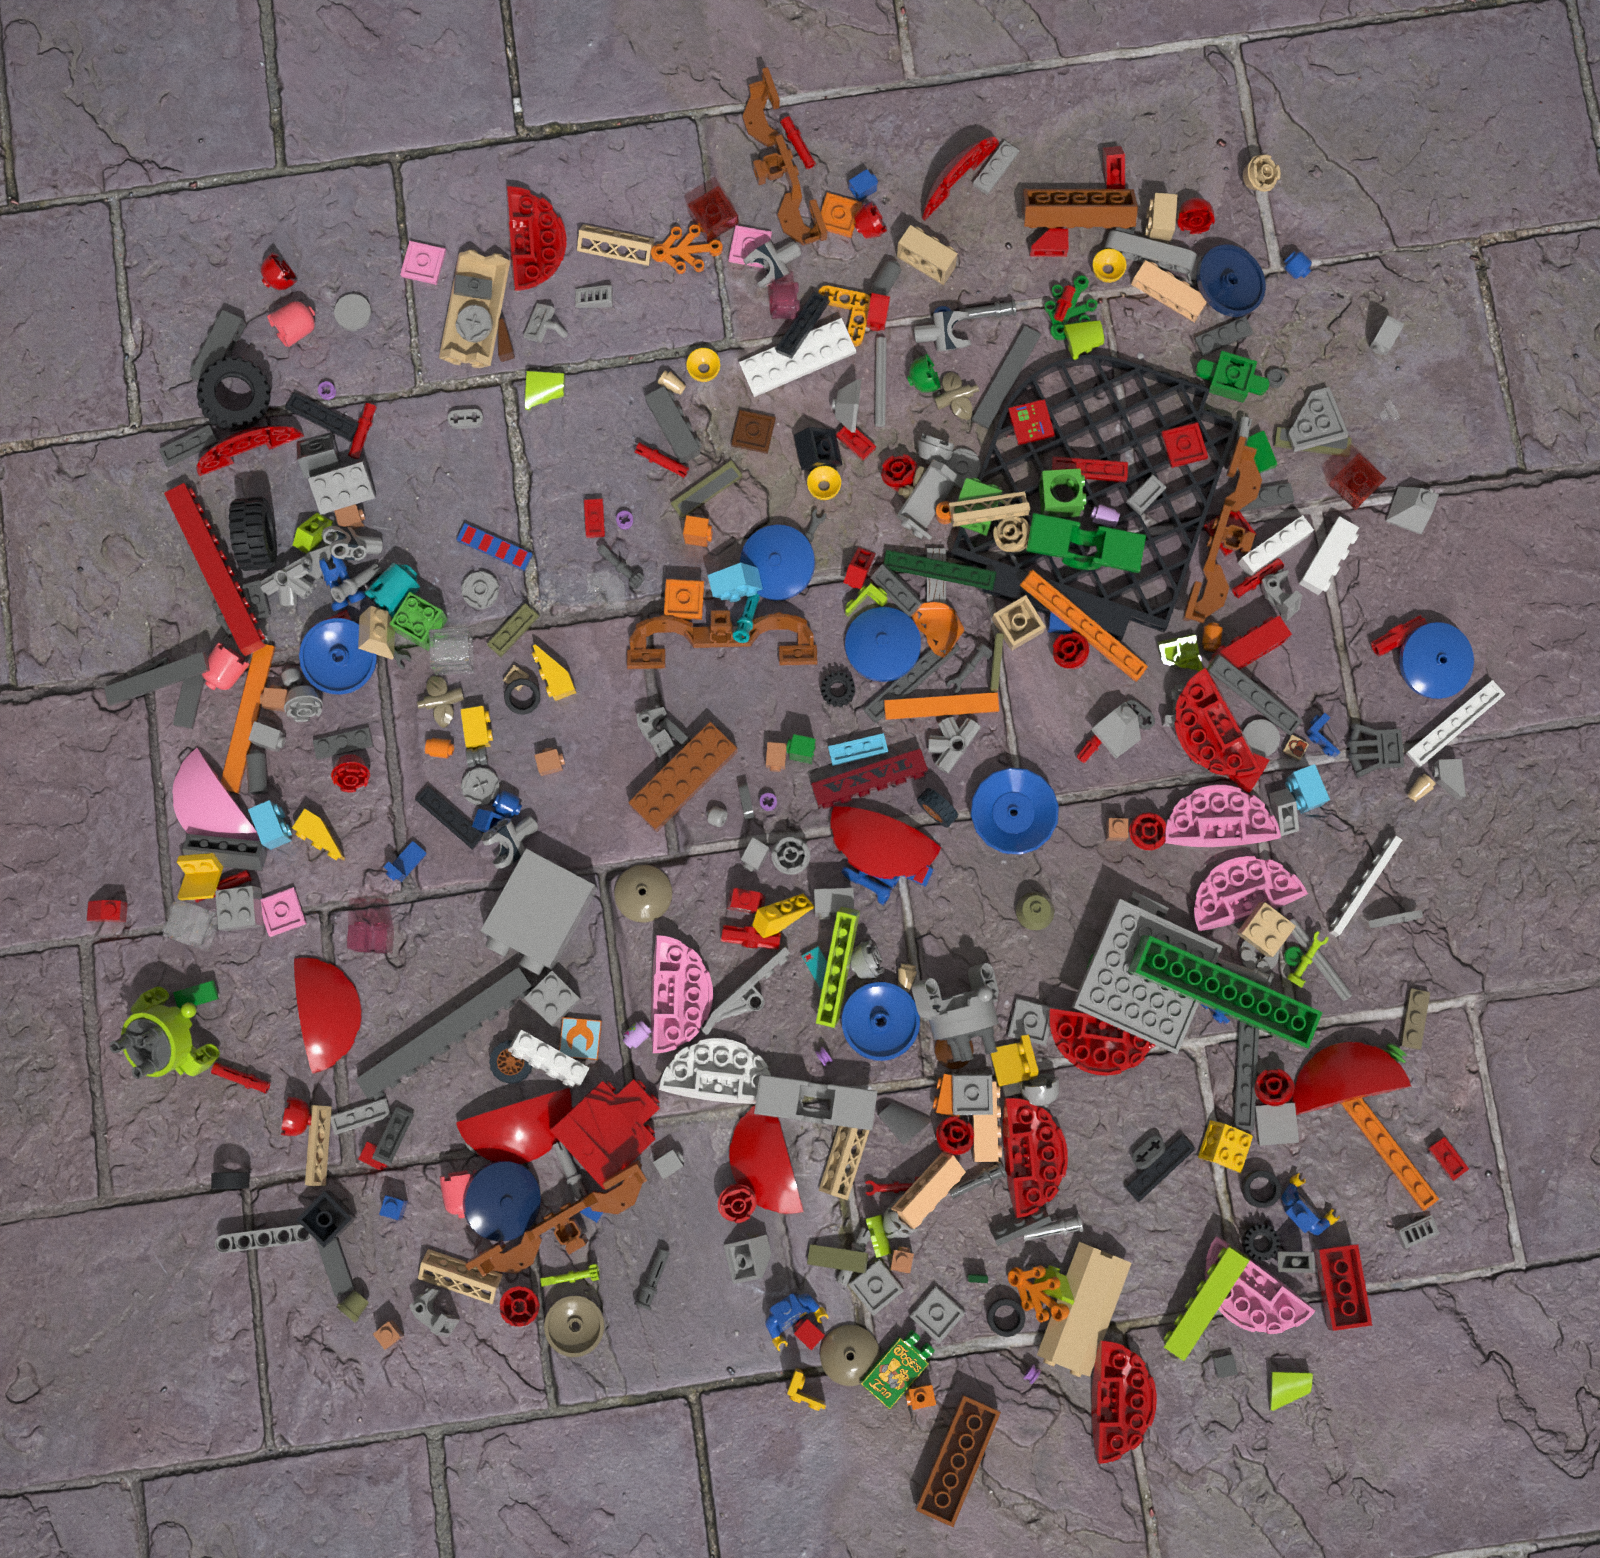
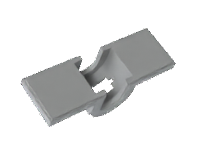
M760 1074L754 1114L872 1130L877 1091ZM804 1096L831 1099L830 1111L802 1107V1099H804Z

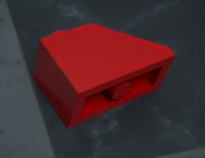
M1121 146L1103 148V171L1106 189H1125V153Z
M1063 227L1050 228L1031 246L1030 257H1067L1069 250L1068 229Z
M871 294L866 327L873 331H885L890 296Z
M858 547L849 564L843 583L848 584L852 588L862 589L876 553Z
M117 900L89 901L87 921L126 922L128 903Z

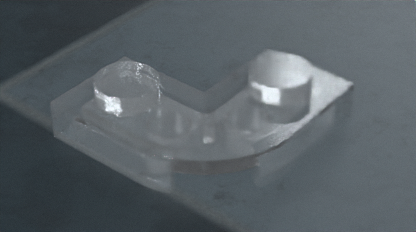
M610 572L587 573L588 593L606 592L607 611L626 610L625 586L619 577Z

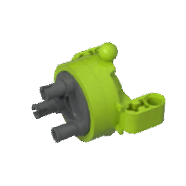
M154 987L139 996L131 1007L133 1014L125 1021L122 1027L121 1037L110 1042L111 1046L109 1048L113 1053L124 1051L127 1060L133 1066L132 1075L136 1079L142 1078L145 1075L160 1077L174 1069L180 1076L184 1072L189 1076H196L209 1069L220 1055L219 1049L213 1044H206L198 1049L192 1045L189 1031L192 1022L189 1018L196 1014V1006L193 1003H185L181 1009L176 1006L170 1008L164 1006V1003L169 998V993L162 987Z

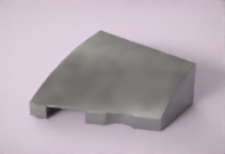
M893 1102L878 1114L902 1145L906 1144L931 1122L930 1118Z

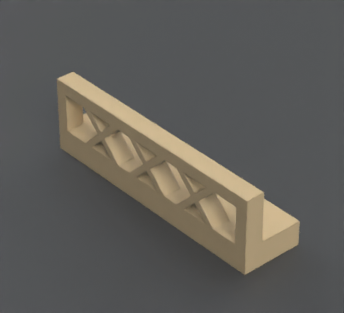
M583 224L579 229L577 251L649 266L651 250L655 239ZM583 238L590 239L594 245L590 248L582 247ZM606 242L612 249L608 252L603 251L599 244ZM625 246L630 253L621 255L617 248ZM639 249L647 251L646 259L638 258L635 252Z
M1025 491L949 503L953 527L1029 515L1030 512ZM1021 497V504H1010L1013 498ZM994 501H1000L1005 504V506L991 507ZM975 504H981L986 507V509L972 510ZM962 507L967 512L955 514L954 508Z
M311 1106L310 1114H312L311 1126L309 1125L305 1185L326 1186L331 1106Z
M838 1127L818 1191L848 1200L870 1130L863 1129L862 1134L858 1136L857 1128ZM856 1144V1153L852 1155L851 1149ZM850 1163V1172L846 1174L845 1168ZM844 1182V1191L843 1194L838 1193V1190L840 1185Z
M428 1249L421 1262L418 1279L493 1304L503 1274L491 1271L483 1277L477 1267L468 1271L465 1261ZM425 1270L431 1271L434 1276L424 1274ZM443 1277H449L453 1282H448ZM463 1283L469 1284L472 1288H465ZM484 1289L491 1292V1296L483 1294L481 1290Z

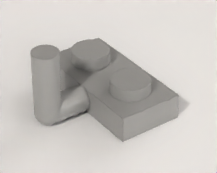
M537 303L523 337L526 340L541 343L547 328L555 330L562 338L567 337L568 332L557 322L551 321L555 311L552 306Z

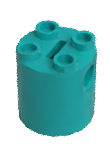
M392 562L364 593L371 600L374 599L375 604L380 609L388 611L391 618H393L408 593L411 592L415 595L421 587L417 583L418 574L410 566Z

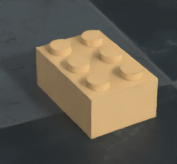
M910 225L898 242L897 257L942 285L946 283L956 267L958 253L952 247L941 244L937 238L926 235L919 227Z

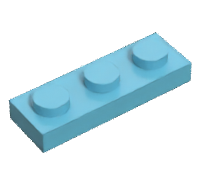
M884 733L828 746L832 766L888 753Z

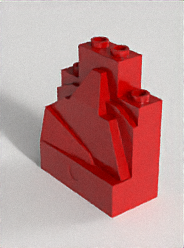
M632 1079L616 1095L614 1094L616 1089L609 1081L606 1083L601 1081L550 1128L555 1137L603 1189H605L603 1182L606 1178L628 1166L656 1140L653 1137L655 1132L649 1125L644 1127L643 1124L660 1109L658 1106L660 1102L653 1094L649 1096L644 1091L646 1086L639 1079L637 1081Z

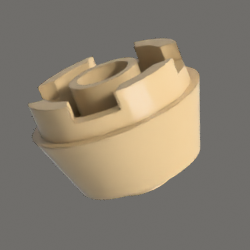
M1257 155L1244 168L1243 180L1249 189L1263 192L1270 191L1275 186L1277 180L1280 179V167L1278 164L1275 165L1274 161L1270 159V155Z
M1020 516L1003 519L994 528V539L997 546L1006 552H1020L1027 547L1030 526Z

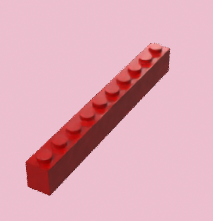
M183 483L164 492L240 651L244 656H247L265 647L266 645L263 641L266 639L261 628L257 629L255 625L258 621L253 612H249L248 607L250 605L246 597L242 598L240 594L242 591L238 581L234 582L232 578L235 574L231 566H227L225 560H227L225 553L217 547L220 544L215 534L211 535L209 529L212 527L208 519H204L202 516L204 513L200 503L196 504L194 500L197 498L192 487L188 488Z

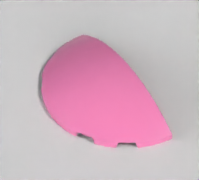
M196 748L181 764L173 783V807L181 826L188 834L260 841L254 825L227 791L200 750Z
M1211 785L1194 790L1192 794L1182 798L1177 803L1167 821L1165 843L1191 847L1238 846L1281 838V833L1274 815H1270L1265 808V804L1254 795L1250 796L1237 787Z
M1255 856L1234 858L1215 867L1204 882L1202 881L1196 894L1194 907L1195 924L1197 930L1202 931L1246 920L1259 902H1266L1273 909H1277L1308 893L1295 874H1290L1278 862L1270 859L1267 861L1256 859Z
M656 935L651 991L652 1053H663L677 1049L678 1046L689 1042L699 1033V1029L704 1021L708 1019L711 1011L713 987L709 972L702 963L700 956L692 948L687 947L677 939Z
M1217 1236L1213 1240L1206 1257L1205 1280L1209 1276L1206 1273L1212 1264L1216 1265L1220 1260L1217 1256L1223 1247L1227 1249L1230 1245ZM1251 1258L1218 1309L1235 1325L1251 1332L1258 1331L1266 1332L1267 1334L1282 1333L1292 1327H1298L1316 1311L1293 1290Z

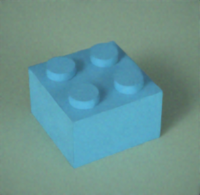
M738 563L708 575L713 597L720 598L721 600L737 602L740 600V597L756 595L757 591L763 589L758 568L747 564Z
M1315 764L1295 771L1286 778V788L1289 789L1295 798L1297 810L1300 811V814L1320 807L1330 800Z
M269 800L248 809L263 846L272 850L292 841L290 835H293L289 824H285L283 819L286 817L284 810L278 804Z

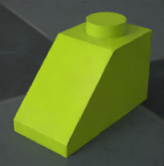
M319 513L314 514L297 527L292 546L306 554L312 552L323 540V530L331 526L333 521Z
M1049 1265L1048 1269L1045 1268L1046 1275L1035 1279L1034 1284L1047 1281L1051 1277H1057L1060 1280V1287L1055 1290H1043L1042 1292L1073 1305L1074 1298L1067 1276L1060 1274V1269Z

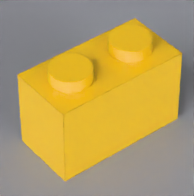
M484 706L460 709L466 748L490 747V741H493L492 729H488V722H491L489 711H486Z

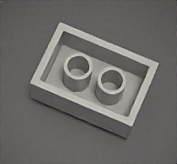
M364 460L308 478L320 515L376 497Z

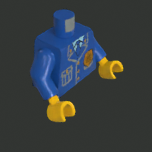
M1297 1173L1290 1178V1184L1282 1194V1206L1285 1213L1304 1233L1309 1231L1314 1235H1319L1339 1220L1340 1216L1334 1217L1332 1214L1334 1209H1331L1322 1219L1317 1211L1297 1191V1188L1306 1182L1305 1178L1300 1180V1173Z
M792 1293L769 1309L770 1315L767 1317L765 1325L773 1338L772 1343L780 1351V1344L784 1343L786 1347L788 1345L780 1333L811 1312H814L818 1323H822L820 1317L826 1316L828 1319V1315L823 1307H819V1304L811 1295L807 1293L801 1295Z

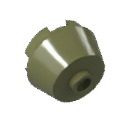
M1027 893L1017 903V919L1027 929H1044L1054 918V905L1050 898L1043 893Z

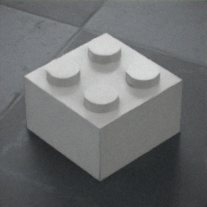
M247 886L215 891L219 930L233 931L264 926L261 888Z
M853 888L814 889L815 917H819V920H829L831 916H837V911L841 906L854 909Z
M553 971L524 998L552 1027H555L581 1001Z

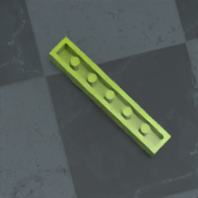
M841 906L837 911L816 1024L835 1028L839 1022L860 910Z
M1231 1245L1227 1249L1225 1247L1221 1249L1217 1256L1220 1260L1216 1265L1212 1264L1206 1273L1209 1275L1205 1282L1201 1280L1196 1288L1197 1295L1195 1298L1190 1297L1185 1305V1308H1187L1184 1315L1179 1314L1174 1322L1176 1325L1173 1332L1169 1330L1163 1339L1166 1342L1164 1348L1185 1361L1250 1261L1249 1257Z

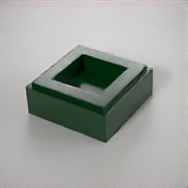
M968 1273L967 1282L988 1284V1276L985 1274Z

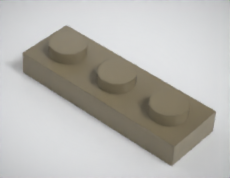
M1409 989L1400 1042L1401 1047L1421 1050L1430 992Z

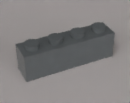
M224 310L221 311L220 315H217L212 331H209L204 347H201L198 352L196 363H193L190 368L189 375L195 382H199L202 372L206 370L209 364H213L219 358L223 360L225 357L232 355L246 327V323L242 318Z
M665 386L647 394L645 401L678 461L684 464L701 455L700 448L702 446L697 437L693 438L691 434L693 430L689 422H684L682 418L684 414L680 406H675L673 402L675 398L671 390L667 391Z
M187 834L182 848L184 855L214 853L223 867L262 871L267 857L265 846L261 844V841Z

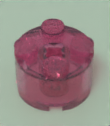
M771 281L770 290H773L770 296L771 319L796 318L800 307L799 300H796L797 293L799 292L798 282Z

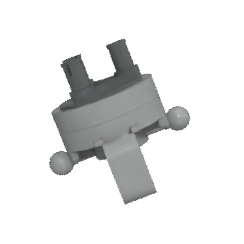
M988 963L969 968L968 978L972 989L969 992L941 998L938 983L933 978L916 981L912 986L918 1014L924 1021L929 1020L934 1040H947V1044L951 1047L954 1062L974 1059L969 1041L977 1036L982 1037L985 1054L998 1051L993 1036L995 1034L993 1027L999 1024L994 1003L998 1002L996 998L998 997L999 989L993 967Z

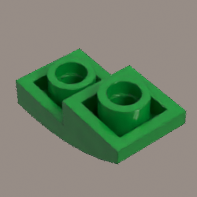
M214 980L173 992L177 1007L180 1009L185 1003H193L197 1006L219 999Z

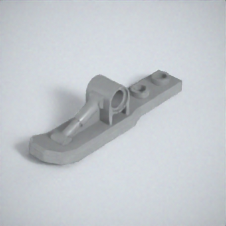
M783 947L710 1012L702 1028V1032L705 1035L709 1034L715 1022H720L728 1017H734L748 1011H759L763 1008L764 998L755 989L754 985L763 977L767 979L775 972L773 968L777 964L781 966L789 959L787 955L790 952L787 948ZM754 996L760 999V1005L756 1008L750 1005V999Z

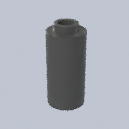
M894 260L885 262L868 291L870 297L872 293L885 296L889 294L902 271L898 262Z
M260 750L250 751L246 755L248 794L259 795L268 793L265 754H262Z

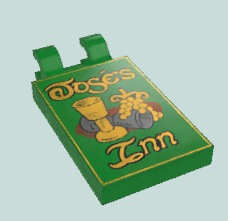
M911 1330L903 1340L898 1336L859 1382L889 1410L929 1365L925 1359L930 1357L935 1351L927 1342L920 1350L913 1346L920 1339V1336L914 1330Z

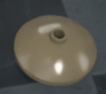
M637 865L629 868L619 877L614 891L615 902L621 913L628 919L641 923L651 922L660 918L668 910L672 900V887L667 876L658 868L650 865ZM645 889L646 894L640 895L639 890Z
M568 1296L557 1301L548 1311L544 1323L545 1336L550 1346L559 1354L567 1357H580L593 1351L600 1343L605 1328L604 1318L599 1307L590 1299L582 1296ZM573 1322L579 1323L578 1329L572 1327Z
M843 1325L832 1330L824 1339L820 1351L821 1364L827 1376L834 1382L844 1386L860 1385L861 1379L880 1358L879 1346L873 1335L857 1325ZM848 1353L854 1354V1358L852 1360H848L846 1358V1355Z

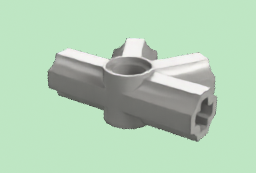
M302 557L261 580L260 588L267 595H271L279 590V600L282 606L297 604V595L306 599L314 589V585L303 578V576L312 572L313 565L310 560Z
M953 717L946 718L938 723L943 736L930 735L928 752L941 753L935 766L944 773H950L981 729V726L972 719L967 718L959 729ZM960 742L963 744V747L956 750L953 748V744Z

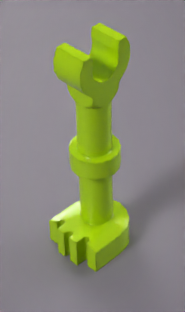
M1318 931L1313 934L1312 945L1305 956L1302 955V961L1294 974L1289 973L1286 977L1301 988L1306 981L1300 977L1307 966L1312 964V958L1320 946L1328 941L1326 936L1323 941H1318L1317 936L1320 933Z
M598 1264L590 1265L588 1270L577 1272L572 1270L566 1274L540 1278L541 1286H547L568 1281L573 1283L578 1279L591 1277L592 1281L600 1280Z

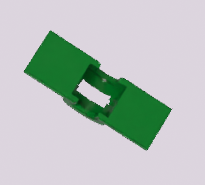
M1037 513L1032 514L1026 551L1062 558L1061 561L1065 565L1077 569L1095 570L1105 566L1136 573L1140 572L1146 535L1099 526L1096 531H1085L1079 529L1080 522ZM1070 541L1084 546H1096L1097 553L1093 557L1069 552Z

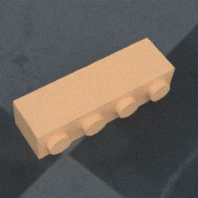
M1145 260L1132 282L1134 287L1194 323L1207 304L1200 290L1196 291L1187 282L1176 279L1172 273L1161 270L1153 262Z
M992 1082L993 1115H972V1128L974 1130L973 1162H997L998 1157H1002L1001 1145L998 1146V1138H1001V1126H997V1118L1001 1117V1108L997 1106V1098H1000V1086H996V1082Z
M942 1152L891 1208L892 1211L898 1213V1218L901 1222L915 1229L922 1223L928 1213L935 1209L937 1203L948 1194V1191L960 1181L961 1177L965 1174V1170L953 1155Z

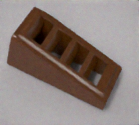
M503 318L499 319L498 356L501 362L515 359Z

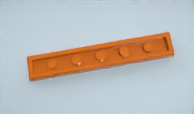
M998 692L884 700L885 720L999 712Z

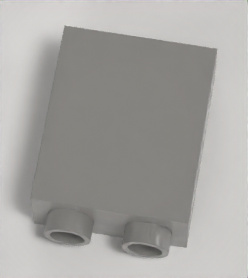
M525 849L481 929L482 933L489 936L485 947L504 957L510 948L523 955L519 965L537 975H540L544 966L554 971L598 889L594 884Z

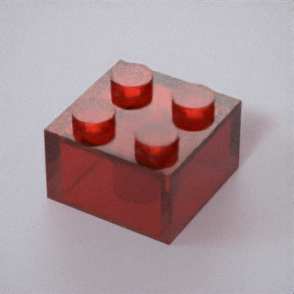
M719 186L687 204L688 214L694 223L699 226L707 242L739 224L737 212Z
M1358 453L1332 479L1329 486L1353 509L1357 510L1387 478Z

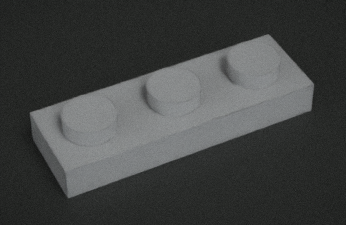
M1004 140L973 182V186L988 196L1015 160L1020 150Z

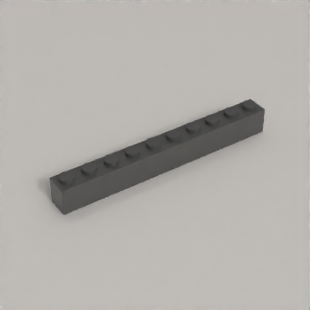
M516 968L355 1079L368 1099L372 1100L374 1098L378 1100L385 1095L384 1091L389 1087L393 1089L400 1085L402 1078L413 1076L418 1072L417 1068L421 1065H429L434 1061V1056L439 1053L443 1055L451 1049L450 1045L455 1042L458 1044L467 1038L466 1034L470 1031L474 1033L483 1027L482 1023L486 1020L492 1021L499 1016L498 1012L502 1009L508 1010L513 1007L515 1000L520 997L524 999L534 987L521 968Z

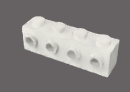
M523 1030L516 1033L508 1048V1051L514 1057L526 1060L530 1066L544 1070L548 1076L563 1081V1084L570 1088L580 1086L589 1070V1067Z

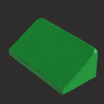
M1260 431L1248 437L1246 446L1257 449L1254 461L1259 473L1275 468L1277 461L1265 431Z

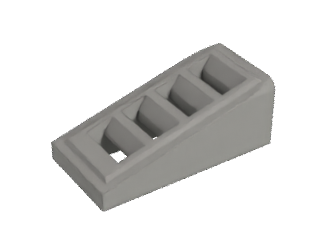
M612 285L575 289V307H613ZM581 294H584V302H581ZM588 294H592V301H588ZM595 294H599V300H596Z
M1432 1215L1395 1229L1403 1249H1407L1440 1234ZM1425 1222H1429L1433 1232L1429 1233ZM1419 1225H1422V1228L1425 1232V1235L1423 1236L1419 1229ZM1412 1228H1415L1418 1238H1415ZM1405 1231L1409 1232L1411 1241L1408 1240Z

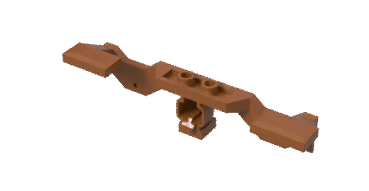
M763 68L762 81L749 84L750 98L742 116L748 135L767 147L775 145L777 153L764 156L762 161L760 159L753 161V171L758 185L766 184V178L772 181L783 177L785 173L791 192L785 194L777 214L783 233L801 245L818 240H827L828 232L816 199L809 201V211L815 226L811 229L803 223L799 211L802 193L797 177L799 176L798 168L791 161L793 155L791 149H787L782 134L769 127L764 114L768 98L773 110L779 108L780 99L769 68Z
M1240 436L1237 439L1226 476L1233 478L1238 469L1240 475L1235 492L1224 499L1219 518H1215L1212 529H1215L1214 534L1209 537L1207 542L1209 551L1202 570L1207 583L1202 599L1196 603L1202 583L1195 581L1191 587L1182 620L1184 621L1194 620L1204 623L1205 618L1222 608L1225 604L1229 585L1221 565L1216 564L1215 561L1220 543L1226 549L1233 551L1241 549L1240 553L1248 554L1251 550L1255 533H1245L1244 528L1235 525L1226 527L1230 511L1238 512L1257 499L1262 483V478L1254 461L1257 449L1244 445L1246 437Z
M730 610L711 611L710 627H693L692 622L682 618L662 615L636 624V630L629 639L631 650H627V669L666 668L665 649H647L646 637L654 633L675 632L684 636L693 648L751 647L758 636L768 630H790L798 633V645L779 646V665H818L817 645H814V634L807 626V620L796 615L777 612L752 620L754 624L753 629L749 632L750 638L746 643H739L733 639V632L737 629V626H732Z
M639 1160L609 1176L603 1182L606 1190L624 1180L622 1184L607 1193L593 1191L572 1204L570 1202L560 1207L559 1212L555 1214L550 1212L543 1217V1221L526 1230L520 1244L506 1252H501L506 1246L503 1240L468 1259L465 1264L466 1268L469 1271L477 1267L483 1277L491 1271L517 1274L534 1263L542 1242L540 1235L555 1227L554 1235L561 1245H566L565 1249L568 1254L585 1246L588 1238L585 1233L580 1235L582 1232L581 1227L575 1218L570 1217L588 1207L592 1211L619 1214L635 1205L642 1184L648 1181L641 1170V1162Z

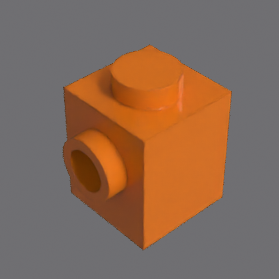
M931 1383L908 1388L909 1393L905 1394L907 1405H911L913 1410L936 1405Z

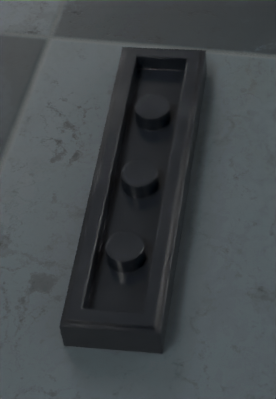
M813 291L775 348L776 353L791 359L794 357L829 304L830 299Z
M295 392L285 407L286 410L349 442H352L358 428L357 423Z
M429 786L415 799L472 850L481 842L483 833L473 828V824Z
M1181 1134L1154 1163L1139 1173L1125 1189L1139 1203L1195 1150V1147Z

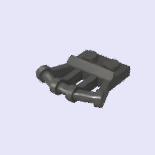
M260 580L241 585L242 591L240 592L242 598L246 597L250 605L248 610L250 613L253 612L257 621L271 617L265 593L260 588ZM214 600L212 606L217 613L216 621L220 623L226 631V636L230 638L233 635L216 600Z
M1352 724V733L1349 742H1347V747L1350 748L1348 759L1356 771L1355 775L1357 778L1377 769L1405 767L1401 729L1374 730L1359 724ZM1360 732L1375 736V740L1357 741ZM1376 746V753L1358 754L1357 747ZM1377 759V764L1364 770L1359 760Z

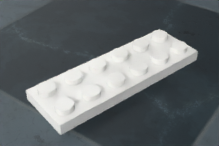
M842 318L810 331L792 359L776 353V347H773L739 362L753 396L756 397L856 354V349Z

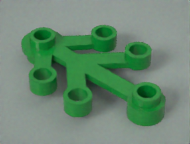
M1079 275L1075 278L1073 287L1076 291L1071 301L1072 305L1071 308H1068L1062 322L1054 319L1055 302L1047 301L1045 303L1044 310L1048 313L1053 324L1050 333L1055 340L1060 341L1067 338L1064 332V325H1068L1067 323L1070 318L1088 311L1093 312L1097 308V301L1094 299H1089L1086 304L1074 308L1081 292L1088 288L1089 280L1086 276ZM1083 280L1085 283L1080 284L1078 281ZM1054 285L1051 293L1057 301L1062 296L1063 287L1061 285ZM1059 289L1060 293H1055L1054 290ZM1093 303L1095 307L1091 308L1088 304ZM1052 305L1053 309L1050 310L1047 306ZM1082 315L1079 321L1069 324L1082 323V319L1090 322V318L1087 315ZM1061 328L1063 332L1059 333L1057 332V329Z

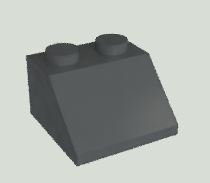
M333 433L296 443L297 460L304 479L341 467Z

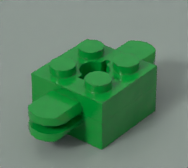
M1221 351L1216 363L1202 359L1195 368L1197 377L1211 381L1209 393L1244 403L1248 392L1262 396L1269 388V380L1267 378L1254 374L1258 361Z

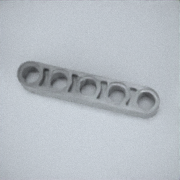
M1110 231L1104 249L1119 251L1126 259L1144 263L1146 260L1157 264L1160 268L1184 274L1192 272L1197 256L1195 252L1119 231Z
M302 1225L221 1235L215 1241V1248L220 1253L309 1242L314 1237L309 1233V1236L304 1239L301 1236V1230L304 1227ZM284 1230L289 1233L287 1241H283L281 1238V1233ZM264 1233L269 1235V1242L267 1244H264L261 1240ZM245 1235L250 1240L247 1247L242 1244V1238ZM225 1238L230 1241L228 1249L222 1246V1241Z

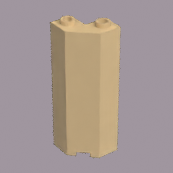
M472 249L459 253L455 275L492 280L491 300L454 295L453 282L439 354L440 359L454 365H461V362L470 363L474 368L491 366L510 260L505 259L503 255L494 253L484 257ZM470 305L485 308L493 320L489 336L477 343L464 340L458 334L455 326L459 312Z
M1078 1243L1066 1275L1073 1294L1074 1304L1057 1300L1056 1303L1068 1306L1069 1315L1062 1321H1056L1051 1316L1037 1356L1044 1358L1043 1363L1053 1367L1055 1364L1068 1368L1070 1369V1374L1080 1378L1082 1374L1090 1377L1100 1340H1103L1132 1264L1131 1262L1084 1243Z

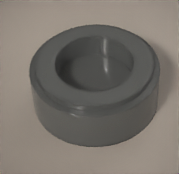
M1274 368L1268 372L1266 378L1269 380L1271 388H1279L1285 382L1286 376L1281 369Z

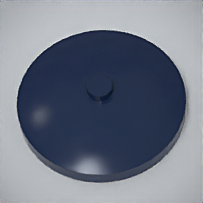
M1219 245L1209 250L1198 264L1197 284L1205 301L1217 312L1230 317H1241L1251 313L1261 304L1266 291L1265 276L1257 260L1246 250L1234 245Z
M510 1161L489 1163L475 1172L466 1185L463 1195L465 1219L473 1231L488 1240L497 1242L513 1240L524 1234L536 1220L541 1203L539 1185L532 1173L517 1163Z

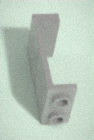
M933 459L896 517L902 521L901 525L908 530H914L912 534L920 539L925 537L930 540L932 536L925 532V529L936 514L937 505L945 500L953 486L962 489L965 481L945 464Z

